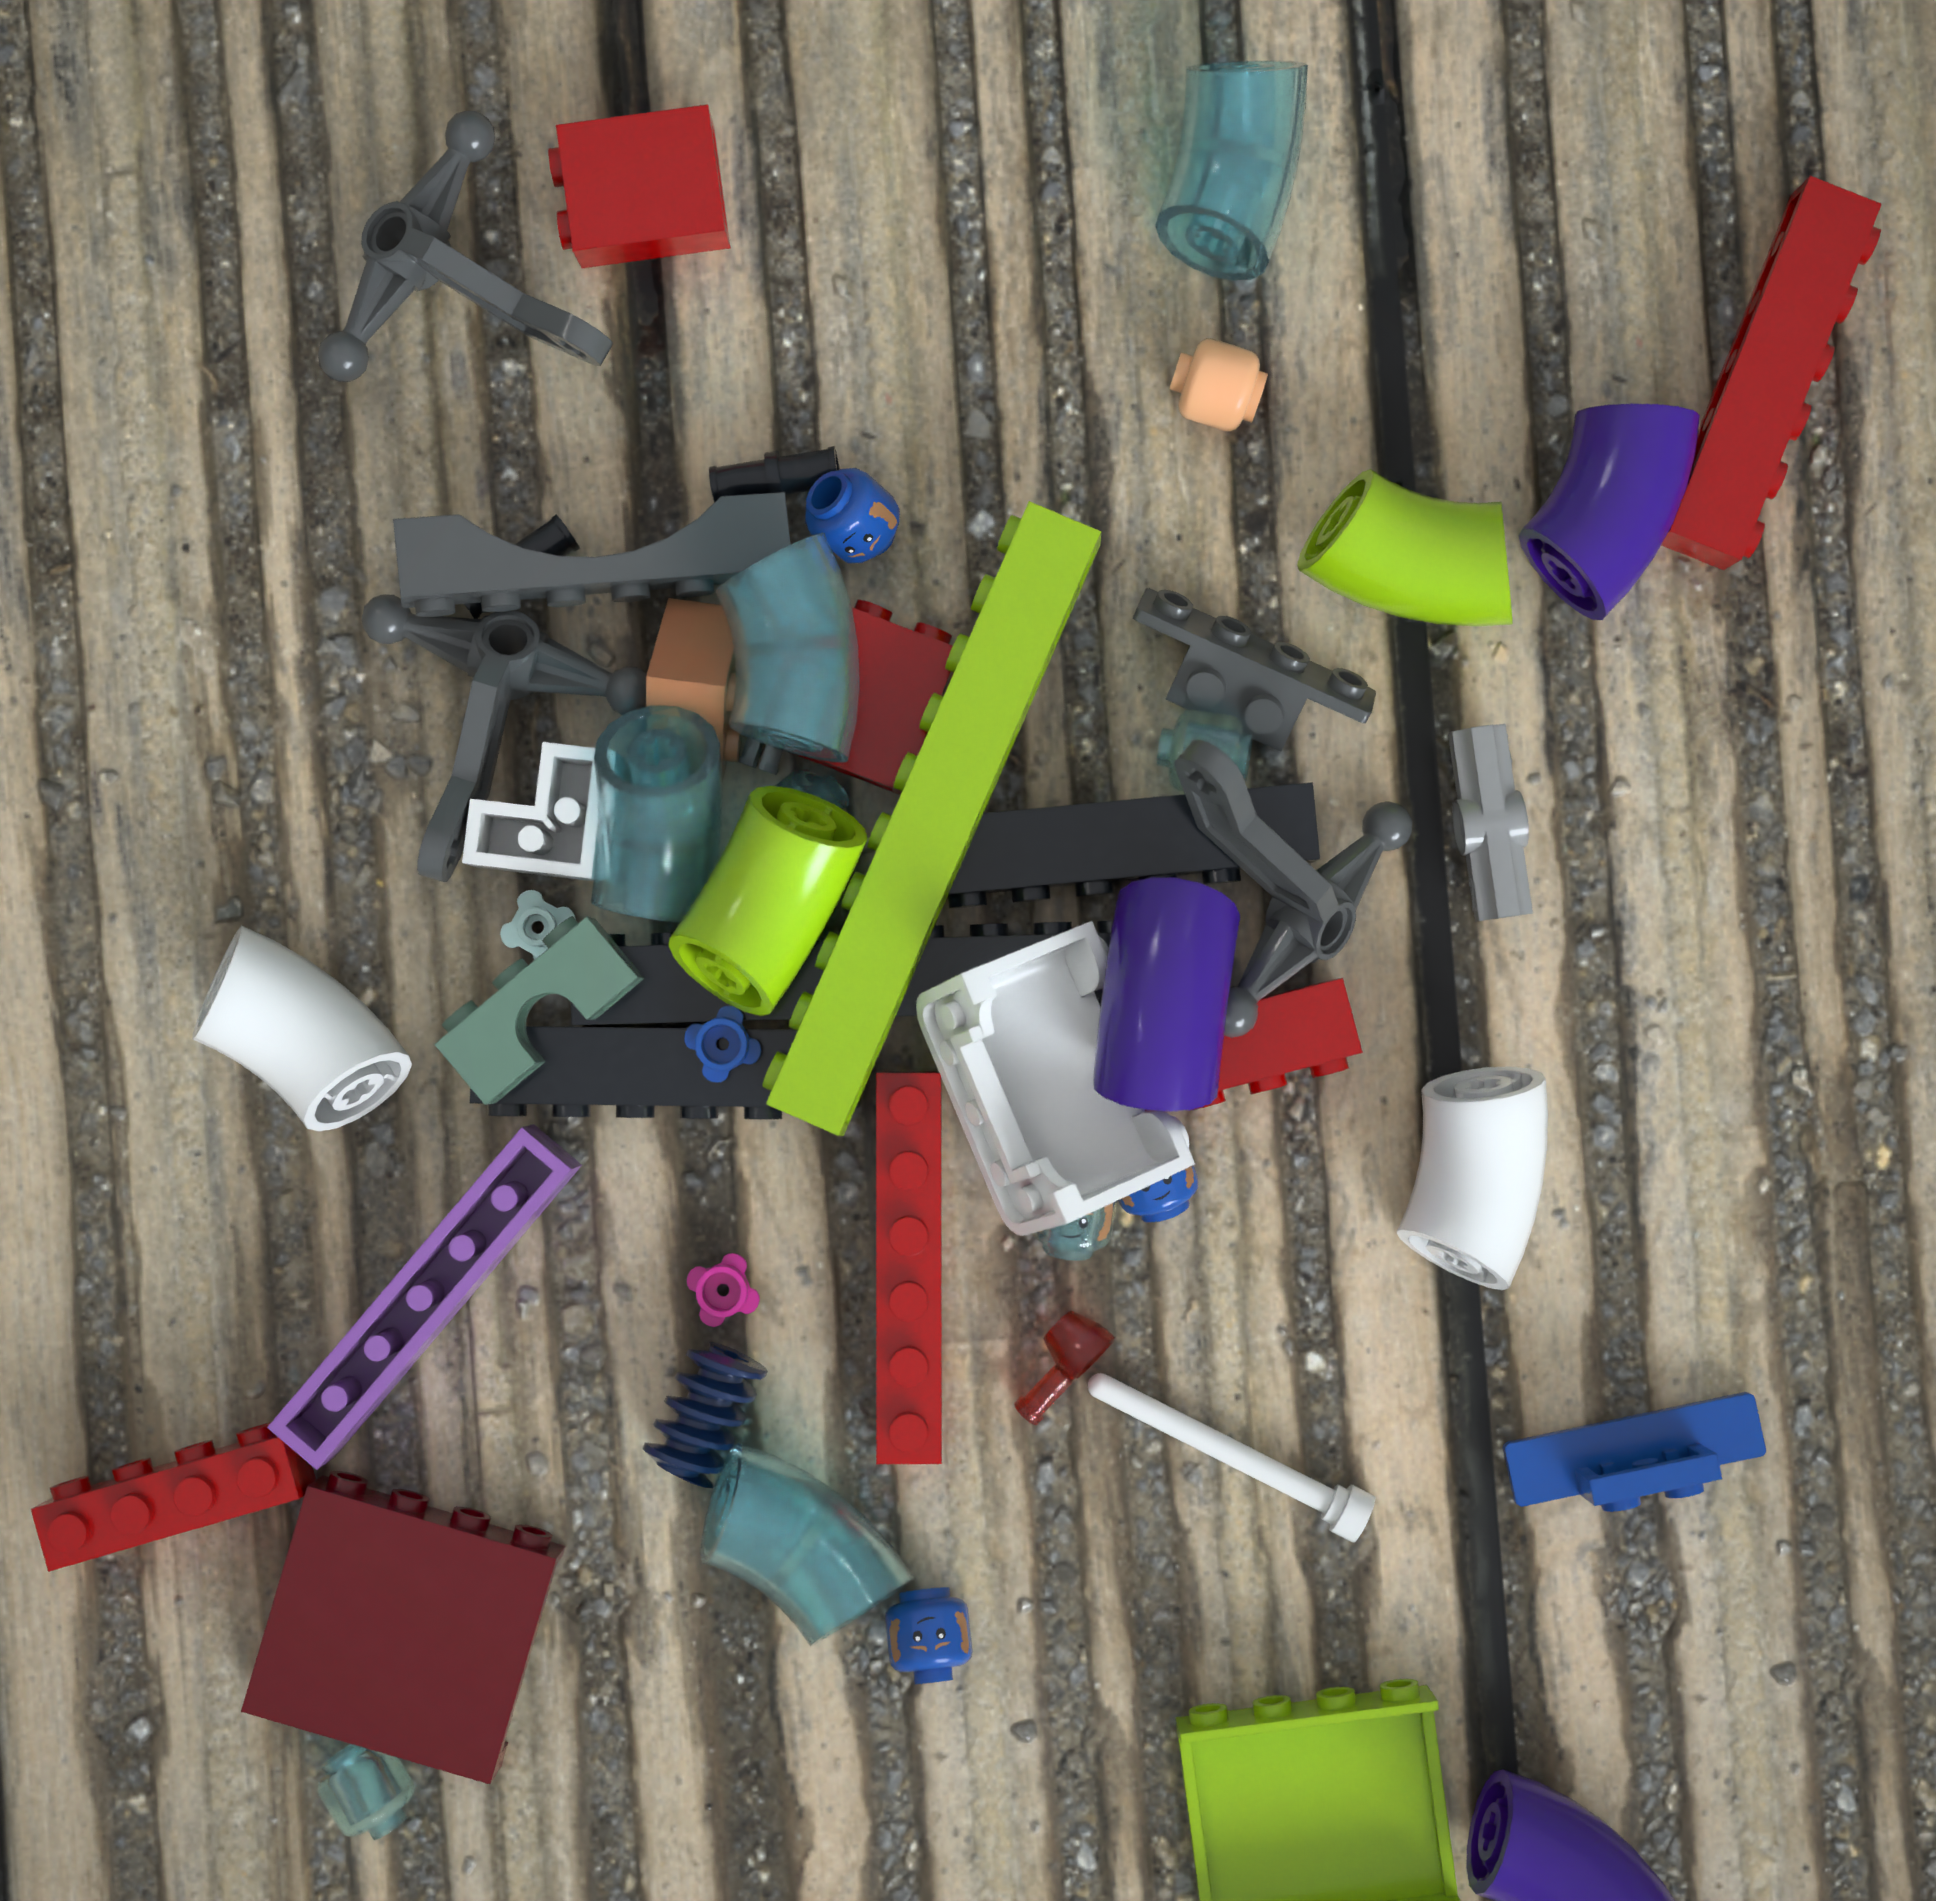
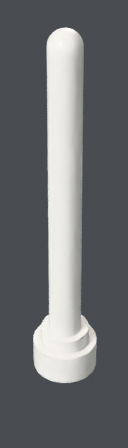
M1104 1373L1094 1374L1088 1381V1391L1093 1397L1322 1512L1321 1519L1330 1523L1329 1530L1353 1543L1363 1532L1374 1508L1376 1500L1374 1495L1352 1484L1347 1489L1338 1484L1332 1489Z

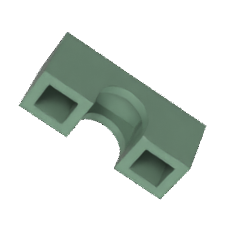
M571 916L564 920L542 940L548 947L544 953L529 965L523 958L514 962L494 979L492 984L498 991L479 1007L471 1000L443 1022L442 1026L448 1033L434 1045L484 1105L497 1103L546 1062L531 1044L526 1031L529 1011L538 1000L550 994H559L570 1000L586 1020H596L645 979L596 919L586 916L578 923Z

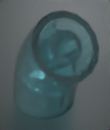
M1230 61L1186 67L1185 101L1179 148L1169 189L1155 227L1159 239L1172 255L1189 267L1212 277L1232 281L1252 280L1265 273L1282 229L1298 167L1307 98L1308 65L1306 63L1295 61Z
M823 532L800 540L762 559L724 582L715 592L725 611L735 652L736 686L729 722L730 727L741 735L783 751L823 761L841 763L849 761L857 725L860 694L859 645L852 606L843 576Z
M648 706L629 711L609 723L596 742L594 764L597 782L598 829L591 903L599 908L630 916L681 922L700 894L720 858L723 798L720 742L713 726L699 714L677 706Z
M740 1442L733 1446L724 1461L722 1471L718 1475L705 1517L700 1552L702 1563L723 1570L747 1582L763 1593L795 1624L810 1646L817 1644L864 1615L915 1579L887 1539L867 1517L838 1492L805 1470L773 1454Z

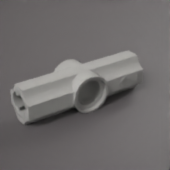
M1492 724L1451 731L1448 733L1457 793V799H1454L1452 806L1453 828L1458 850L1462 856L1466 855L1472 911H1474L1475 922L1533 914L1523 848L1528 845L1529 840L1528 816L1521 792L1515 791L1506 724Z

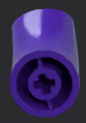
M1611 404L1589 407L1576 412L1572 440L1561 476L1544 505L1522 528L1518 536L1522 550L1542 580L1564 602L1584 616L1593 620H1603L1637 582L1655 557L1670 530L1686 491L1695 456L1700 414L1694 410L1660 404Z
M1151 877L1134 881L1119 891L1105 968L1093 1074L1094 1090L1103 1098L1124 1106L1155 1111L1193 1110L1209 1105L1217 1098L1227 1005L1240 922V914L1236 904L1222 892L1199 882L1162 877Z
M1504 1769L1494 1771L1485 1782L1476 1802L1467 1842L1466 1871L1469 1886L1475 1894L1494 1901H1675L1661 1879L1638 1852L1605 1821L1573 1799L1538 1781Z

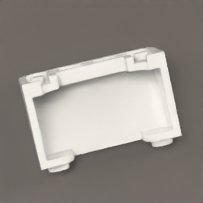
M1092 921L961 973L921 993L917 998L916 1011L920 1028L991 1197L1004 1223L1017 1235L1024 1236L1068 1224L1195 1165L1189 1150L1188 1133L1177 1117L1170 1116L1165 1111H1145L1144 1109L1124 1106L1103 1098L1094 1090L1093 1074L1100 1004L1094 991L1103 988L1109 947L1098 936Z

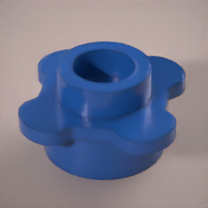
M733 1006L720 1008L716 1018L706 1022L704 1025L692 1024L685 1032L684 1041L686 1046L696 1051L699 1060L704 1064L702 1069L703 1076L711 1082L726 1080L730 1070L742 1063L754 1064L761 1055L759 1041L749 1037L742 1024L744 1019L743 1013ZM720 1038H726L729 1041V1047L724 1051L717 1047V1041Z

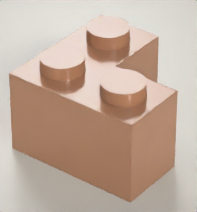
M668 598L646 675L645 777L722 787L727 761L738 763L742 745L743 725L732 723V712L740 713L745 674L739 672L750 673L754 651V635L743 634V607Z

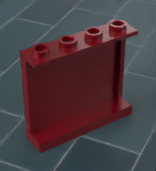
M331 1471L329 1477L322 1475L307 1486L241 1712L491 1784L503 1763L508 1742L505 1741L556 1565L563 1556L566 1546L551 1542L553 1535L538 1527L519 1524L515 1525L514 1531L489 1524L491 1516L476 1509L454 1507L451 1513L428 1506L430 1499L414 1491L393 1489L391 1495L369 1489L367 1488L368 1480L356 1474Z

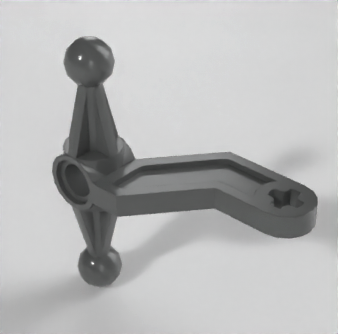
M477 111L456 113L447 123L445 140L448 149L445 154L400 202L394 201L383 205L366 222L361 240L364 251L363 258L366 264L346 326L343 331L329 334L320 343L318 351L319 366L330 379L338 382H350L358 379L367 369L369 356L366 343L413 291L430 288L438 281L526 336L592 365L601 366L613 345V342L605 334L586 321L521 292L451 248L449 242L451 235L447 230L467 168L471 162L484 160L493 151L495 142L494 127L483 114Z
M389 594L376 596L364 606L361 621L369 638L381 644H393L408 638L465 671L468 676L473 677L452 776L428 824L419 850L417 861L419 875L442 882H447L451 878L464 850L470 799L487 800L490 794L510 700L520 699L529 694L532 695L534 692L603 696L607 698L612 710L623 716L634 717L646 712L647 672L638 667L626 666L611 673L549 638L548 634L540 632L538 625L531 617L521 612H494L484 616L482 619L445 616L420 617L412 614L410 608H402L401 598Z
M1197 739L1193 740L1174 762L1176 773L1196 825L1272 896L1267 908L1266 926L1238 986H1231L1229 990L1224 1036L1233 1038L1245 1035L1254 1027L1258 1019L1257 1002L1309 963H1315L1318 959L1329 960L1343 949L1352 934L1356 921L1357 907L1382 852L1399 849L1409 840L1412 833V819L1407 810L1398 803L1386 801L1375 804L1366 812L1363 818V836L1315 870L1257 816L1243 775L1233 760L1213 744Z

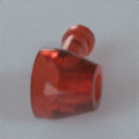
M1072 1310L1067 1312L1043 1338L1055 1365L1025 1397L1020 1396L1014 1402L1016 1410L1029 1423L1037 1426L1043 1420V1414L1106 1352L1116 1337L1098 1322Z

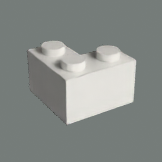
M542 742L535 806L470 799L462 863L478 868L602 882L617 756L607 749Z

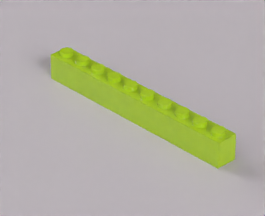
M1030 501L1022 518L1011 515L1008 519L997 546V551L1005 554V557L996 577L988 574L984 575L971 606L972 611L979 613L970 637L960 633L956 638L945 666L946 670L954 673L944 696L935 692L931 696L919 725V729L928 732L918 756L910 752L906 754L895 778L893 788L902 791L892 815L881 812L870 835L867 848L876 851L866 875L856 871L847 887L841 907L850 912L840 935L830 931L820 949L815 967L824 972L814 995L804 991L793 1011L789 1027L797 1030L788 1054L786 1055L778 1051L768 1068L762 1085L763 1088L771 1091L766 1105L837 1136H844L1099 550L1101 531Z

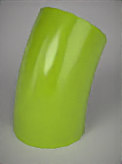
M1369 469L1354 478L1334 499L1310 533L1299 556L1297 567L1303 574L1339 595L1363 606L1391 615L1444 625L1493 626L1513 624L1502 502L1469 503L1433 498L1410 491Z
M772 785L755 788L749 794L738 823L709 879L669 938L668 947L675 960L688 975L725 1003L758 1016L770 1014L806 961L837 906L868 839L865 828L852 815L837 805L815 795L793 788Z

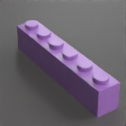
M535 1124L521 1127L267 1428L316 1470L335 1458L574 1176L582 1164Z

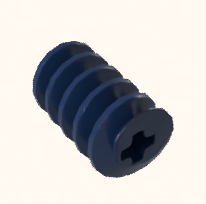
M709 1342L710 1347L708 1351L688 1349L686 1355L699 1367V1371L697 1374L677 1372L675 1379L689 1392L686 1397L666 1396L664 1402L678 1416L675 1421L656 1419L653 1425L667 1438L665 1444L645 1442L642 1448L665 1471L704 1488H713V1483L705 1474H717L724 1467L723 1458L715 1450H729L734 1446L735 1437L725 1426L739 1427L746 1420L745 1412L735 1402L751 1403L757 1396L756 1389L746 1379L761 1380L766 1377L768 1372L763 1365L749 1356L714 1342Z

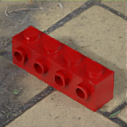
M269 1422L236 1433L238 1443L215 1449L213 1440H207L174 1451L176 1461L153 1467L151 1458H145L112 1469L114 1479L91 1485L89 1475L54 1485L50 1487L52 1498L31 1508L47 1570L50 1572L298 1500L305 1495L307 1486L316 1480L313 1467L267 1428L271 1423Z

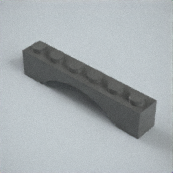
M785 492L722 496L698 519L668 538L634 551L600 557L557 556L521 548L485 532L460 514L393 519L402 608L415 607L416 616L420 617L451 615L456 612L455 604L481 603L482 611L485 612L512 611L521 608L520 600L547 598V606L570 607L585 604V595L611 593L613 602H636L651 598L650 590L670 588L676 589L677 597H701L713 594L714 585L739 583L740 592L743 593L766 592L777 589V581L786 580L793 569Z

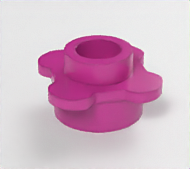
M729 1253L717 1265L709 1268L696 1266L689 1272L687 1286L690 1290L696 1292V1299L701 1307L699 1317L704 1324L717 1327L723 1323L725 1317L732 1316L737 1312L750 1314L758 1307L760 1295L757 1290L749 1285L745 1275L747 1262L741 1255ZM720 1284H726L729 1287L728 1295H719L717 1288Z

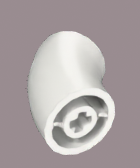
M244 926L237 930L220 963L198 1016L192 1038L235 1060L257 1075L294 1110L307 1129L319 1132L339 1128L377 1108L395 1093L407 1078L412 1066L409 1055L390 1030L362 1001L341 983L306 958Z
M1509 1066L1459 1071L1432 1080L1421 1090L1423 1138L1420 1162L1414 1188L1397 1234L1400 1240L1413 1251L1441 1268L1476 1284L1492 1289L1505 1290L1510 1287L1524 1255L1535 1221L1543 1185L1548 1132L1546 1078L1541 1072L1533 1069Z

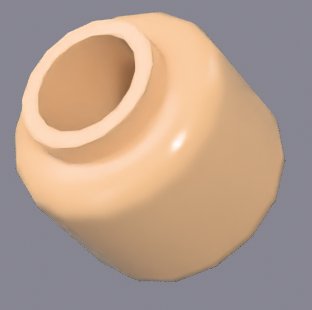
M1206 338L1197 345L1193 356L1181 352L1169 389L1181 393L1178 407L1179 412L1184 418L1231 432L1240 426L1242 420L1252 423L1268 373L1259 371V358L1253 351L1213 338Z

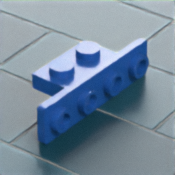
M1742 1392L1504 1443L1503 1453L1513 1500L1517 1505L1524 1507L1581 1495L1592 1505H1601L1603 1511L1616 1512L1639 1506L1641 1504L1640 1496L1664 1492L1667 1498H1685L1704 1492L1703 1483L1722 1479L1720 1465L1764 1456L1766 1446L1755 1397L1748 1392Z

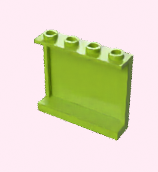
M1394 1679L1381 1683L1380 1691L1355 1694L1353 1688L1332 1687L1318 1691L1316 1699L1291 1702L1289 1696L1271 1695L1253 1700L1252 1708L1227 1711L1225 1704L1209 1703L1190 1708L1189 1716L1175 1717L1199 1901H1461L1457 1892L1434 1711H1438L1439 1706L1438 1700L1427 1685L1419 1686L1418 1681L1414 1679Z

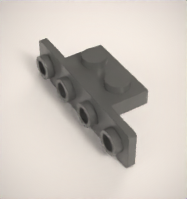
M1150 588L1145 589L1133 619L1190 645L1168 691L1166 700L1278 751H1282L1307 699L1358 722L1366 723L1372 713L1376 691L1368 687L1367 682L1358 674L1343 668H1335L1332 671L1310 661L1307 653L1297 646L1286 642H1276L1274 645L1252 635L1250 628L1235 618L1228 616L1212 617L1193 608L1192 602L1177 592L1166 589L1159 590L1158 592Z

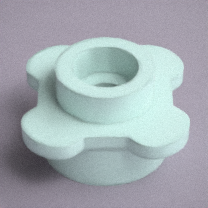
M528 890L519 895L517 899L519 908L512 921L502 926L500 932L501 939L509 948L521 947L532 953L535 960L548 949L542 941L545 936L571 916L575 918V915L568 907L556 908L545 902L540 892ZM537 921L542 922L544 925V930L539 934L535 933L532 929L533 924Z

